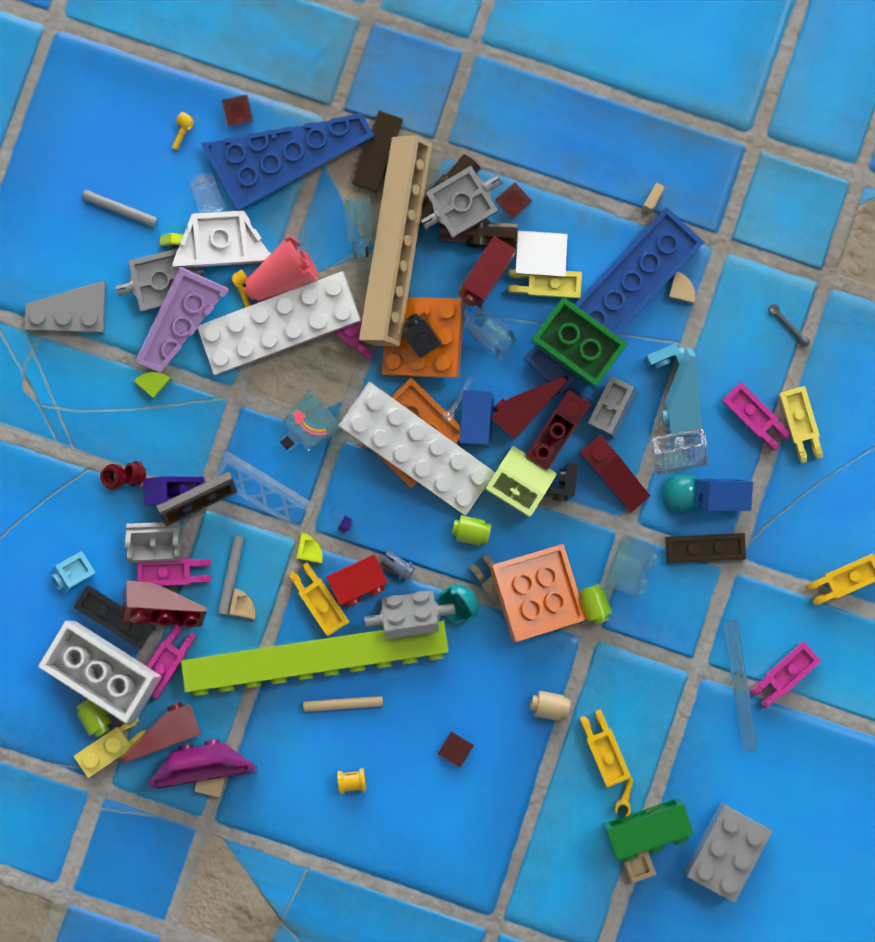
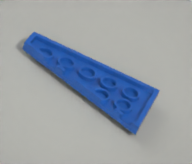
M359 113L332 118L323 122H310L296 127L289 126L251 133L250 135L237 138H225L221 141L203 142L201 145L236 210L242 211L374 139L375 136L363 114Z

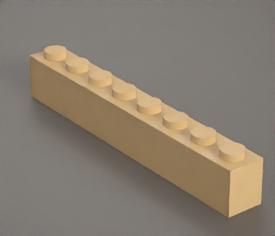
M417 135L392 137L359 337L360 341L374 346H400L432 149V143Z

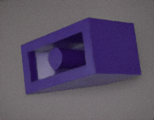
M160 476L143 479L144 505H160L204 484V477Z

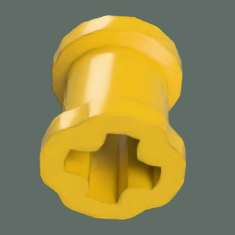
M361 768L358 772L343 773L342 771H337L339 794L355 790L366 792L364 768Z

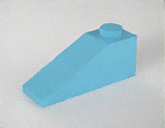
M686 348L666 396L665 410L661 411L662 424L668 427L671 435L702 431L697 360L692 348Z

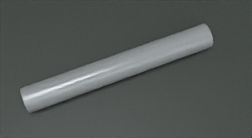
M85 190L83 192L82 199L151 227H155L157 224V217L91 191Z
M234 535L218 613L227 615L229 613L245 537Z

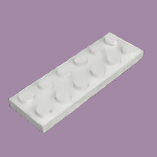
M341 271L311 284L203 323L197 327L213 374L217 376L359 323L361 318L345 273Z
M368 382L338 425L465 516L495 474L489 467L370 382Z

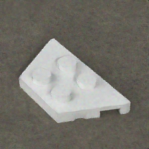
M244 211L191 214L172 263V269L263 263L271 252H268L263 245L260 235L252 228L250 220Z

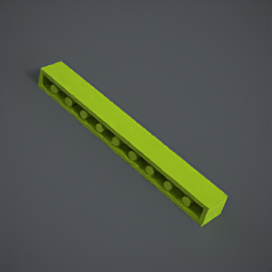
M438 621L439 631L391 639H386L385 630L181 660L185 692L192 691L193 696L209 694L208 689L217 687L219 692L235 690L234 685L245 683V688L261 686L260 681L271 679V684L285 683L287 682V677L296 675L298 680L313 678V673L323 672L324 676L339 674V669L349 668L350 672L366 670L365 665L376 664V668L392 666L391 661L402 660L403 665L418 662L417 657L428 656V660L443 659L444 653L449 652L444 621Z

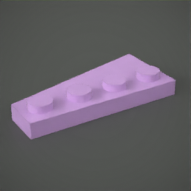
M180 267L140 349L136 363L161 373L181 349V345L196 331L197 326L206 315L208 316L216 303L221 297L226 295L229 289Z

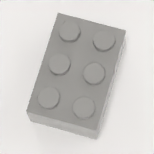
M721 802L685 868L684 874L735 903L773 831Z

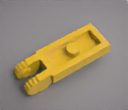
M874 554L867 555L806 584L807 590H814L825 583L830 588L831 592L819 595L812 600L814 605L821 604L832 598H840L874 583L875 556Z
M306 562L303 564L304 571L314 583L305 588L298 574L293 571L289 576L300 591L299 595L327 637H329L350 621L322 579L317 577L309 563Z
M601 710L595 711V717L603 730L602 732L593 735L590 722L586 716L581 717L580 721L588 737L586 740L606 788L630 779L631 775L611 728H608Z

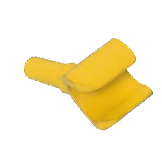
M185 112L180 113L175 121L181 127L172 146L176 150H178L186 132L194 125L193 118Z
M239 270L233 274L232 281L240 292L246 308L251 306L248 295L243 287L247 276L243 270Z
M633 779L627 780L621 799L615 803L616 814L620 805L627 806L625 817L631 813L629 798L634 782Z

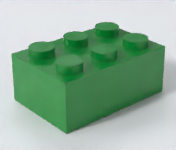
M565 297L561 299L531 340L532 345L594 390L628 345V343Z
M678 798L629 814L627 817L623 816L603 823L613 855L617 860L622 859L623 862L637 859L638 853L648 850L649 854L664 849L663 844L674 842V845L689 840V835L694 834L685 805Z

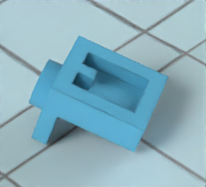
M675 343L648 354L645 357V361L648 367L655 365L656 369L670 364L669 358H673L678 369L685 351L682 347L678 348Z
M81 551L55 565L50 573L52 575L51 581L55 588L61 589L62 593L65 594L74 586L94 576L96 572Z

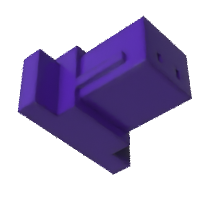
M344 516L337 529L343 533L349 531L352 526V519Z

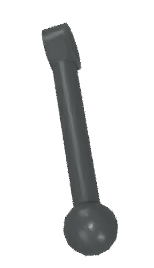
M772 304L769 307V313L776 315L800 340L801 346H808L810 339L803 337L779 312L778 305Z

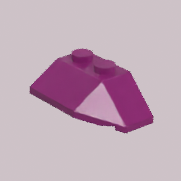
M219 739L205 741L202 747L194 748V744L178 746V751H172L148 784L150 789L156 790L255 773L258 770L257 766L225 743H220Z

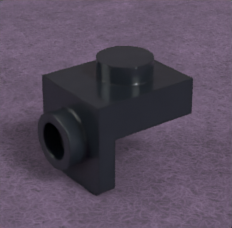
M425 312L420 315L415 313L404 321L405 324L402 330V334L419 358L442 345L441 339L428 322V316Z

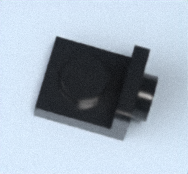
M567 463L565 469H560L559 485L564 486L563 489L548 488L547 495H553L552 500L568 501V497L575 496L577 464Z

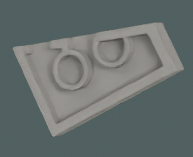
M105 280L26 303L25 330L104 333L107 282Z

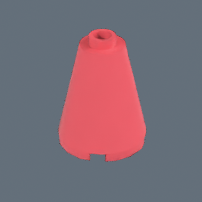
M288 236L246 279L247 286L244 289L251 300L256 299L258 302H262L319 280L316 277L319 274L312 259L306 251L303 252L297 248L301 244L295 237Z

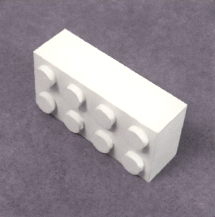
M65 621L38 666L125 723L136 721L162 678L157 672L76 621Z

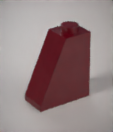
M493 236L459 291L458 295L462 297L466 304L482 308L509 269L516 249Z

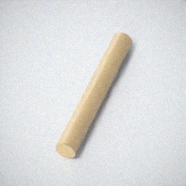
M373 696L304 701L303 708L304 712L382 707L383 697Z

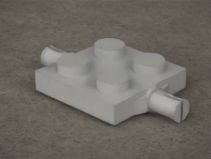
M469 166L427 191L426 195L433 205L434 213L421 219L424 228L427 230V228L440 222L446 227L452 239L498 213V209L491 199L490 191L503 185L499 175L497 174L484 183L476 175L472 166Z
M178 249L128 261L131 271L130 283L116 285L117 295L134 293L142 313L161 308L179 270L172 269V263ZM203 267L185 268L200 276L205 275Z
M433 590L399 596L393 595L381 598L382 610L380 615L365 616L366 628L382 625V628L385 630L386 639L439 631L438 621L440 616L455 615L454 603L438 606L434 599Z

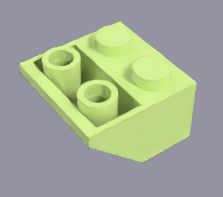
M512 446L485 488V491L530 518L557 473L551 469H545L528 458L524 452Z

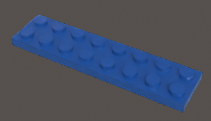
M666 207L574 305L618 335L704 244V241ZM536 347L524 357V360L547 382L565 375L570 378L558 391L561 395L577 379L575 375Z

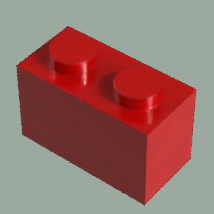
M375 554L326 576L339 605L346 604L347 608L361 602L360 596L370 593L372 597L385 591L384 585L388 584Z

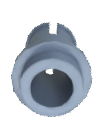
M389 550L386 553L387 556L383 557L380 564L399 575L400 580L404 579L407 581L413 574L415 567L412 566V562L407 563Z

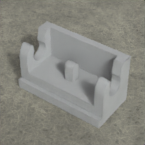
M611 376L588 424L593 429L600 430L606 433L607 436L615 439L638 393L635 387Z
M164 522L126 524L125 549H127L128 563L181 561L182 535L179 522L169 526H165Z

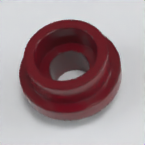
M140 461L126 464L124 468L126 473L125 483L130 484L132 487H139L143 479L146 478V469Z
M109 464L101 471L100 480L106 488L118 490L126 481V473L119 464Z

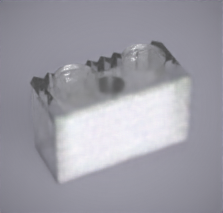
M703 428L651 437L652 458L656 473L659 475L661 473H671L672 471L676 472L677 470L681 471L682 469L686 470L687 468L691 469L708 465V443Z

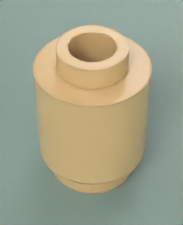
M538 691L537 695H532L530 711H534V717L560 721V719L566 720L568 717L570 699L564 698V695L545 691Z

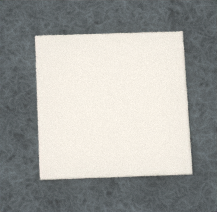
M518 231L516 273L565 276L567 234Z

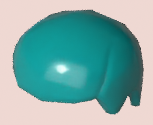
M678 473L670 477L663 486V499L667 506L681 513L695 510L698 506L695 504L696 484H694V479L699 478L690 473Z
M451 585L443 590L437 599L439 606L454 603L455 615L445 616L454 624L471 621L476 617L479 610L476 595L467 586Z

